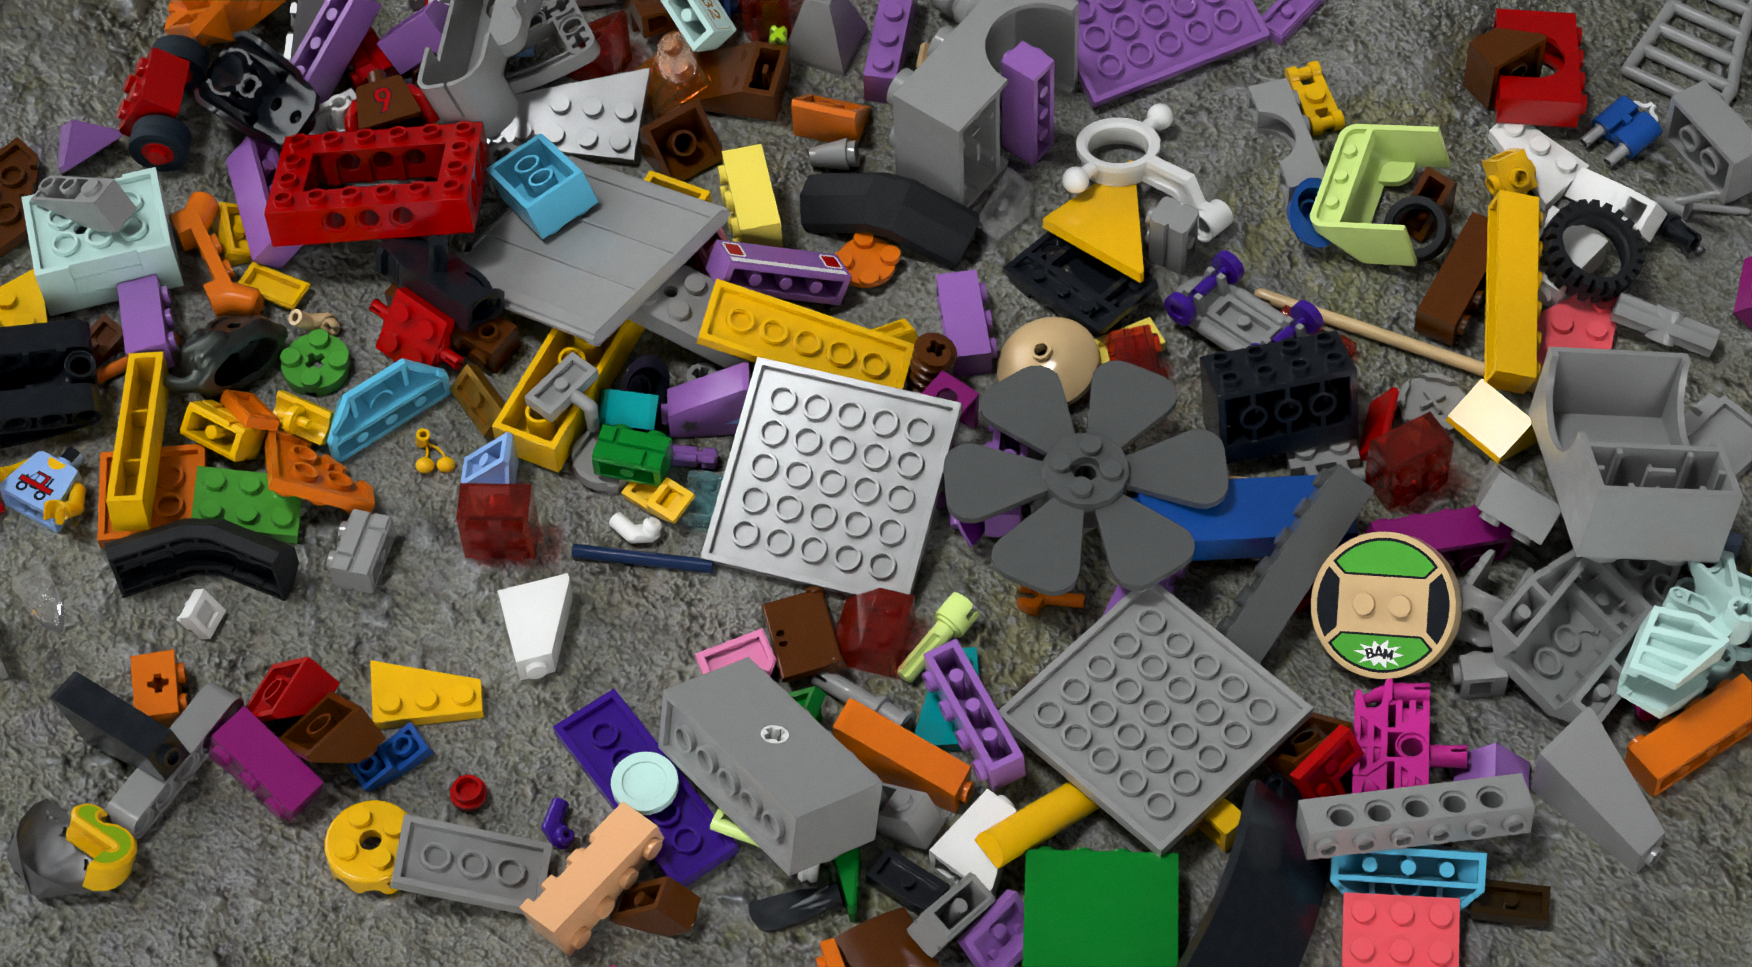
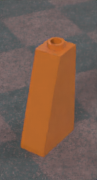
M851 698L848 699L832 727L833 735L849 751L853 752L857 759L871 772L875 773L883 783L926 792L934 805L955 814L962 802L967 803L975 787V783L971 781L970 765Z

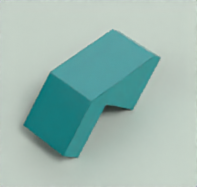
M601 389L598 408L600 424H625L631 428L654 430L659 396Z

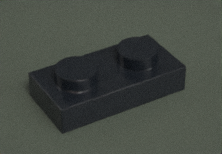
M889 847L885 849L866 874V882L920 915L950 890V884Z

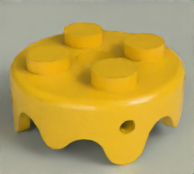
M381 800L363 801L343 810L332 821L325 837V855L333 878L335 880L339 878L356 893L376 890L384 894H393L398 891V889L390 888L402 821L404 815L408 813L393 803ZM369 837L381 839L380 845L375 849L367 850L361 847L364 840Z

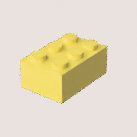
M762 144L722 151L723 165L717 166L721 184L722 204L731 213V216L728 217L727 225L729 233L732 232L733 235L732 241L783 248L781 221Z

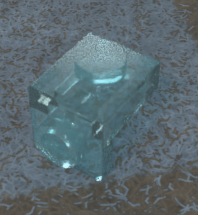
M689 471L687 478L688 490L694 493L696 497L682 514V524L684 526L709 529L723 476L711 471Z

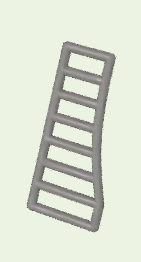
M1668 0L1622 65L1621 74L1669 97L1685 90L1678 85L1638 68L1643 58L1646 57L1697 81L1705 79L1711 87L1722 91L1721 95L1724 101L1730 105L1738 93L1747 41L1752 29V0H1749L1748 4L1740 0H1707L1741 15L1739 27L1682 3L1684 0ZM1676 14L1735 40L1732 53L1668 25V22ZM1659 35L1729 66L1727 79L1652 45Z

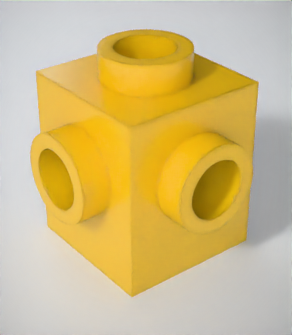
M1509 148L1481 161L1486 174V187L1494 197L1499 190L1528 195L1527 191L1538 187L1535 179L1536 168L1533 162L1528 159L1525 149Z

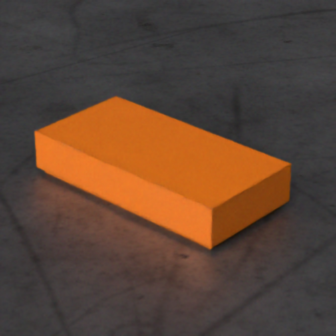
M228 389L223 391L219 401L246 428L269 431L278 430L280 419L254 393Z

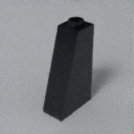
M76 671L50 697L88 745L164 781L190 755L171 729Z

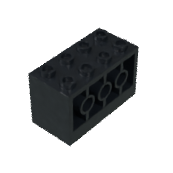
M1337 330L1330 332L1321 331L1314 335L1299 338H1285L1278 342L1263 345L1255 344L1232 351H1218L1211 355L1199 357L1204 427L1206 430L1215 433L1222 440L1225 448L1226 464L1359 438L1357 368Z

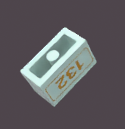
M661 0L693 52L716 50L737 30L718 0Z

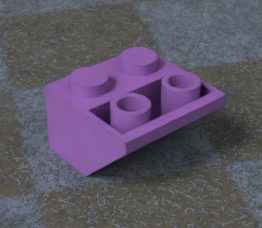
M434 0L389 29L379 40L377 45L400 75L411 68L414 71L421 66L425 47H430L433 53H438L449 5Z

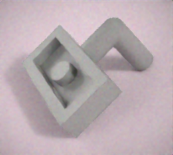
M571 352L524 396L525 403L551 423L573 403L584 411L587 430L593 433L597 432L601 428L597 403L583 392L599 378L598 369L574 352Z

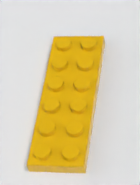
M717 278L696 341L697 344L756 363L757 357L898 389H903L915 345Z

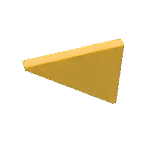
M1096 182L1043 218L1044 229L1139 283L1144 281L1136 184L1116 187Z

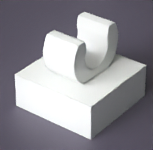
M194 589L189 600L184 604L185 607L176 620L200 639H211L226 609L205 589Z

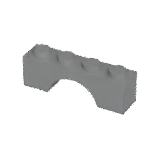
M1287 78L1248 86L1247 109L1257 132L1272 134L1281 138L1292 150L1290 155L1279 162L1277 180L1286 206H1288L1300 182L1307 178L1323 179L1327 165L1323 166L1320 160L1321 150L1318 141L1312 140L1310 136L1311 128L1307 115L1301 114L1298 92L1291 90Z

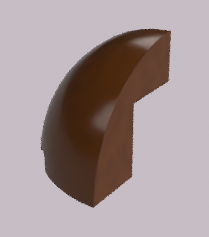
M624 0V15L633 32L640 30L643 37L647 38L668 31L677 49L689 45L661 0Z

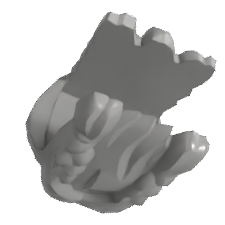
M1492 549L1480 557L1479 562L1468 571V575L1464 577L1462 585L1459 586L1462 598V614L1456 636L1457 639L1471 643L1478 648H1493L1489 627H1481L1474 623L1468 616L1469 611L1475 610L1482 613L1485 622L1489 623L1506 603L1498 597L1484 592L1489 584L1490 578L1488 576L1492 570L1493 564L1491 563L1495 557V550ZM1529 567L1509 598L1527 577L1535 573L1534 569Z

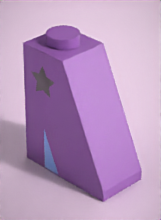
M749 362L740 363L667 389V403L661 404L662 425L669 424L670 438L735 435L751 381Z

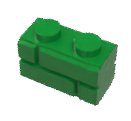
M604 424L592 453L594 474L659 487L667 477V472L673 460L672 438L656 430L645 433L635 431L625 424H616L614 426Z

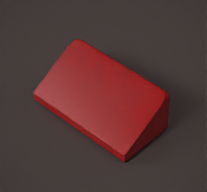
M1392 387L1370 403L1358 450L1360 460L1377 464L1384 462L1398 405V388Z

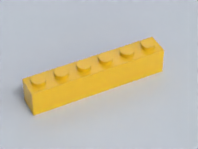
M1499 190L1488 206L1484 381L1494 389L1524 394L1533 382H1537L1541 371V364L1537 361V350L1541 343V332L1537 331V321L1542 310V303L1538 301V290L1542 282V272L1538 270V261L1543 249V243L1539 241V230L1543 222V212L1539 211V197Z
M164 352L129 353L106 498L114 532L150 530L170 389L163 385L164 378L169 375Z

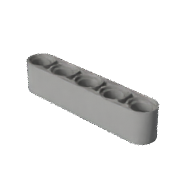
M214 682L207 683L169 728L178 737L190 755L166 781L136 768L108 803L105 809L108 814L106 822L124 827L132 833L135 839L143 837L207 759L212 735L244 706V700Z

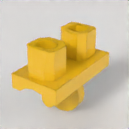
M278 390L273 413L280 419L279 428L320 446L326 445L334 412L287 391Z

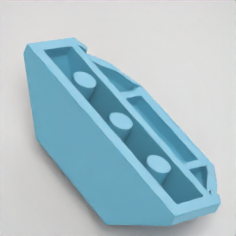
M402 358L343 394L337 401L327 439L331 457L341 463L452 394L449 390L450 382L447 372L441 368Z
M1424 845L1365 854L1331 857L1330 881L1342 895L1344 892L1460 898L1461 911L1475 898L1485 892L1487 853L1448 846Z

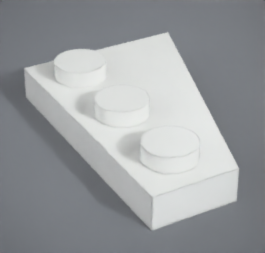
M1497 123L1489 130L1488 139L1499 153L1509 148L1525 149L1528 159L1533 162L1536 168L1535 179L1538 187L1531 190L1536 197H1539V206L1544 212L1567 192L1581 167L1589 169L1587 163L1532 125Z

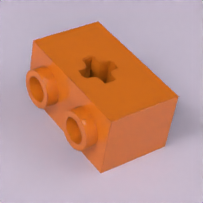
M174 649L130 656L134 707L167 728H170L189 705L188 695L182 691V684L188 683L185 662H178Z

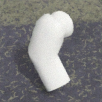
M618 512L609 521V526L631 544L652 543L661 535L662 524L655 517L644 519L643 524H634L624 514Z

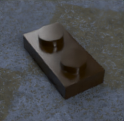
M1485 879V892L1471 902L1470 919L1547 928L1551 887Z

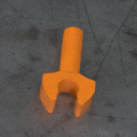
M1020 585L1021 593L1034 594L1036 597L1017 598V607L1024 613L1038 616L1040 610L1046 605L1082 609L1085 606V594L1065 593L1058 596H1049Z

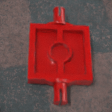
M407 287L397 288L390 307L379 299H374L371 302L369 311L383 319V328L375 346L379 351L395 362L404 358L438 368L444 361L455 370L461 368L463 365L461 362H464V358L449 347L450 335L456 322L454 319Z

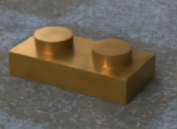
M467 364L449 390L481 434L485 437H494L492 425L503 409L505 402L480 368L474 364Z

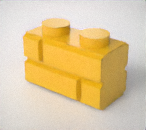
M212 399L202 400V402L192 401L189 403L182 421L180 434L234 462L257 458L266 430L246 428L226 407Z

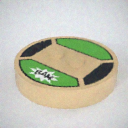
M1372 532L1350 539L1338 547L1323 563L1312 589V621L1322 646L1341 666L1368 678L1399 679L1413 676L1429 668L1451 646L1461 621V591L1451 566L1431 545L1406 534Z

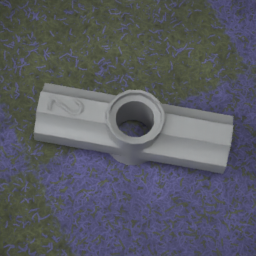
M1622 291L1616 300L1610 317L1611 321L1643 332L1645 337L1667 346L1677 345L1708 358L1714 350L1720 333V328L1688 317L1685 312L1675 307L1659 302L1654 304Z

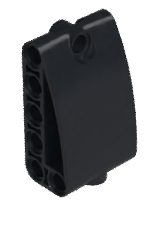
M67 320L0 327V449L65 434L94 424L102 419L103 412L96 372V360L94 358L88 322L83 320ZM78 370H84L87 373L76 374L74 372Z

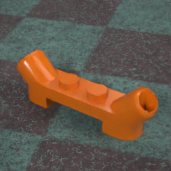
M193 192L184 209L170 214L169 218L184 252L197 247L210 272L213 281L203 284V287L216 318L222 316L260 315L264 306L262 293L258 288L231 281L235 274L228 259L221 261L218 255L223 252L220 242L215 233L208 234L219 211L216 199L207 192Z

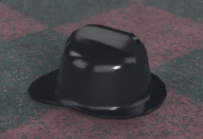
M642 355L634 359L618 375L615 390L658 395L654 430L661 431L664 426L662 425L661 404L667 403L670 374L666 364L660 358L653 355ZM632 428V429L635 430V431H640V432H645V433H648L649 431H652V430H643V429Z

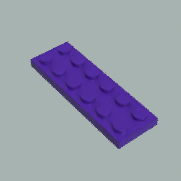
M612 689L553 726L556 737L613 810L619 805L612 794L611 777L619 762L627 756L638 752H654L670 760L658 748V743L615 689ZM674 765L679 781L675 799L664 810L643 816L656 824L665 838L662 841L660 852L652 861L664 876H669L686 887L739 853V848L732 837L710 830L714 814Z

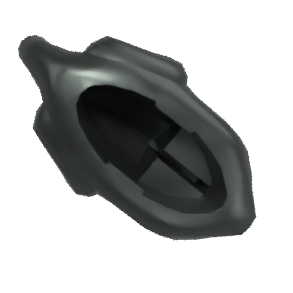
M261 315L222 316L214 319L204 329H196L186 340L182 348L181 368L186 377L179 378L169 374L164 378L163 385L175 392L200 393L205 400L219 401L225 389L241 391V388L267 374L281 354L288 337V331L284 325L272 322Z

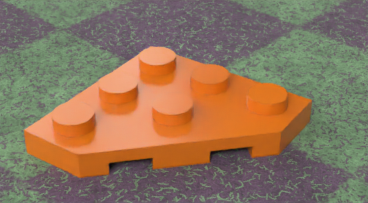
M279 429L277 431L267 430L264 442L268 490H272L283 497L295 496L307 499L312 504L318 506L330 505L338 507L349 514L354 509L367 511L372 514L375 499L373 487L364 480H359L356 483L346 475L347 468L328 454L321 457L310 449L312 443L309 440Z

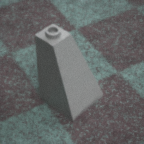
M1588 706L1539 753L1531 790L1636 874L1645 864L1651 867L1664 852L1661 845L1665 831L1595 711Z

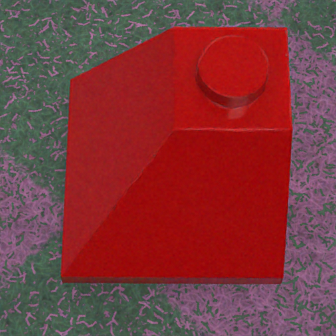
M309 656L276 663L271 666L245 707L261 722L304 716L330 691L335 692L340 682Z

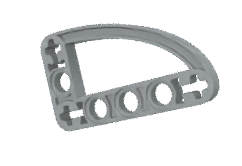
M550 0L541 5L538 13L531 19L529 29L538 23L542 24L536 29L528 31L526 44L523 49L515 55L507 57V60L559 32L568 50L537 65L504 75L515 94L561 78L589 64L599 56L601 51L600 45L575 0ZM580 25L574 32L567 33L573 27ZM585 42L586 47L581 49L578 44Z

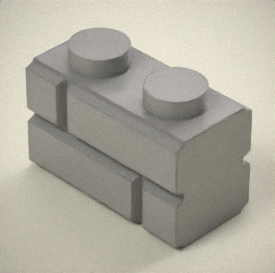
M1166 196L1161 199L1157 206L1153 205L1147 213L1145 224L1149 225V230L1144 244L1149 246L1148 258L1150 262L1161 267L1166 265L1168 270L1181 275L1186 272L1197 255L1199 209L1187 204L1180 205V201Z
M354 509L348 521H342L338 531V540L340 542L336 550L329 552L326 562V569L330 571L332 582L335 586L346 589L354 588L356 591L370 594L374 592L396 536L393 519L390 516L377 513L371 514L367 511Z
M970 872L928 907L906 930L920 948L933 958L976 921L996 901L995 896L975 874Z

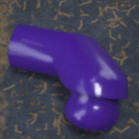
M561 798L552 799L541 825V830L549 843L553 844V847L566 849L574 841L575 834L573 829L569 830L563 822L569 808V803Z

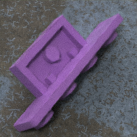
M1007 889L956 940L975 967H1017V963L1023 958L1024 902L1018 893Z

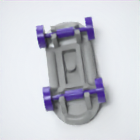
M1221 250L1212 258L1213 267L1209 266L1203 276L1184 282L1164 301V307L1168 315L1176 323L1182 326H1189L1226 351L1242 349L1255 344L1263 345L1278 342L1285 338L1309 336L1315 334L1324 324L1319 310L1306 300L1298 301L1290 309V317L1236 285L1235 283L1244 276V267L1240 260L1227 250Z

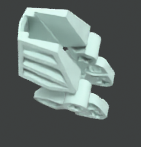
M1723 550L1719 562H1713L1714 567L1706 568L1701 562L1688 561L1693 578L1684 577L1678 580L1674 587L1669 590L1662 606L1654 605L1639 626L1620 674L1616 694L1661 719L1686 707L1695 698L1701 697L1705 688L1714 689L1721 681L1727 679L1736 660L1748 661L1752 659V577L1737 571L1732 552ZM1748 641L1751 647L1742 648L1738 645Z

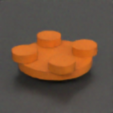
M855 233L854 239L847 242L840 251L835 253L852 276L849 284L859 288H873L887 282L893 276L896 264L901 258L900 250L896 246L889 245L886 241L874 237L871 233Z

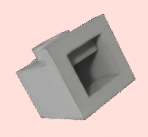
M1473 651L1466 655H1459L1458 663L1450 665L1451 682L1453 686L1458 685L1461 699L1505 696L1508 672L1496 664L1494 652Z

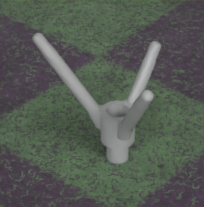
M1720 190L1683 197L1675 195L1667 197L1658 194L1655 198V202L1671 215L1679 214L1682 218L1681 221L1685 224V220L1693 210L1750 214L1749 208L1694 203L1721 196ZM1699 244L1695 250L1697 253H1701L1703 248Z

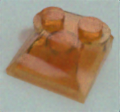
M679 31L665 34L658 42L657 51L634 69L635 71L646 68L651 70L647 99L657 119L713 84L698 51H692Z

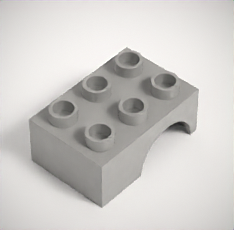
M971 0L967 16L955 29L949 25L943 26L933 37L928 48L926 60L915 71L909 68L902 69L893 79L887 92V103L893 106L894 126L889 135V145L895 148L896 175L914 179L969 208L1008 165V160L1000 155L1001 91L1008 84V79L1001 76L1000 62L1002 57L1008 50H1013L1022 40L1033 47L1040 48L1047 56L1055 60L1054 91L1071 97L1078 89L1079 2L1076 0Z
M1549 347L1528 414L1576 557H1586L1597 563H1611L1617 559L1656 560L1669 566H1681L1688 561L1719 562L1743 494L1720 437H1713L1710 446H1690L1684 418L1685 386L1691 364L1687 353Z

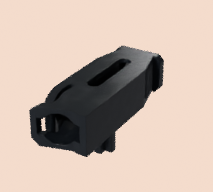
M433 234L429 237V241L418 236L391 238L381 244L376 251V271L387 275L399 288L407 287L456 321L455 325L466 333L471 332L478 325L500 317L504 311L505 291L499 288L492 289L490 282L481 272L448 252V237L442 234L437 237ZM492 299H495V300H496V306H495V307H491V306H492Z

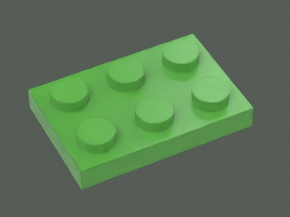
M197 466L191 518L225 519L280 542L297 544L302 498L295 496L283 497L272 490H268L267 473Z

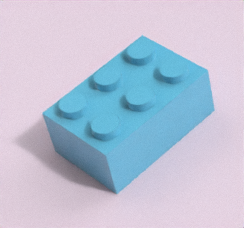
M542 133L486 168L502 200L542 239L555 234L562 226L574 218L585 214L589 208L599 202L583 171Z

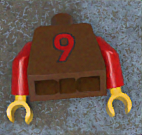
M375 69L368 73V83L357 87L356 99L350 103L344 118L346 132L366 128L379 130L390 129L395 126L418 127L431 123L438 124L437 121L440 120L420 88L414 84H406L400 75L387 77L386 72L382 69Z

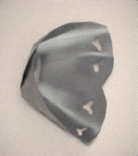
M47 798L33 804L19 822L7 853V859L14 873L22 880L31 895H35L36 898L96 892L82 887L86 874L84 860L87 859L90 863L93 858L68 842L66 837L60 836L64 827H69L71 816ZM46 810L50 812V816L56 817L58 821H46Z

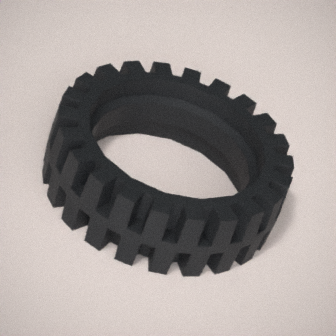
M1581 199L1576 204L1573 201L1560 209L1547 224L1539 240L1543 243V256L1540 259L1542 267L1549 266L1545 272L1547 277L1552 278L1556 276L1557 280L1554 282V285L1558 289L1565 285L1567 287L1566 295L1572 297L1577 292V300L1585 302L1590 297L1591 303H1599L1601 300L1608 302L1614 297L1617 298L1621 291L1624 292L1640 274L1646 254L1642 253L1645 250L1644 242H1638L1642 236L1639 229L1631 230L1635 224L1631 218L1624 221L1621 219L1625 214L1623 211L1618 209L1613 213L1611 212L1613 205L1606 202L1600 207V200L1592 199L1589 203L1587 199ZM1585 225L1600 231L1608 237L1618 251L1621 262L1620 271L1612 277H1598L1585 272L1574 264L1567 254L1563 242V232L1566 228Z

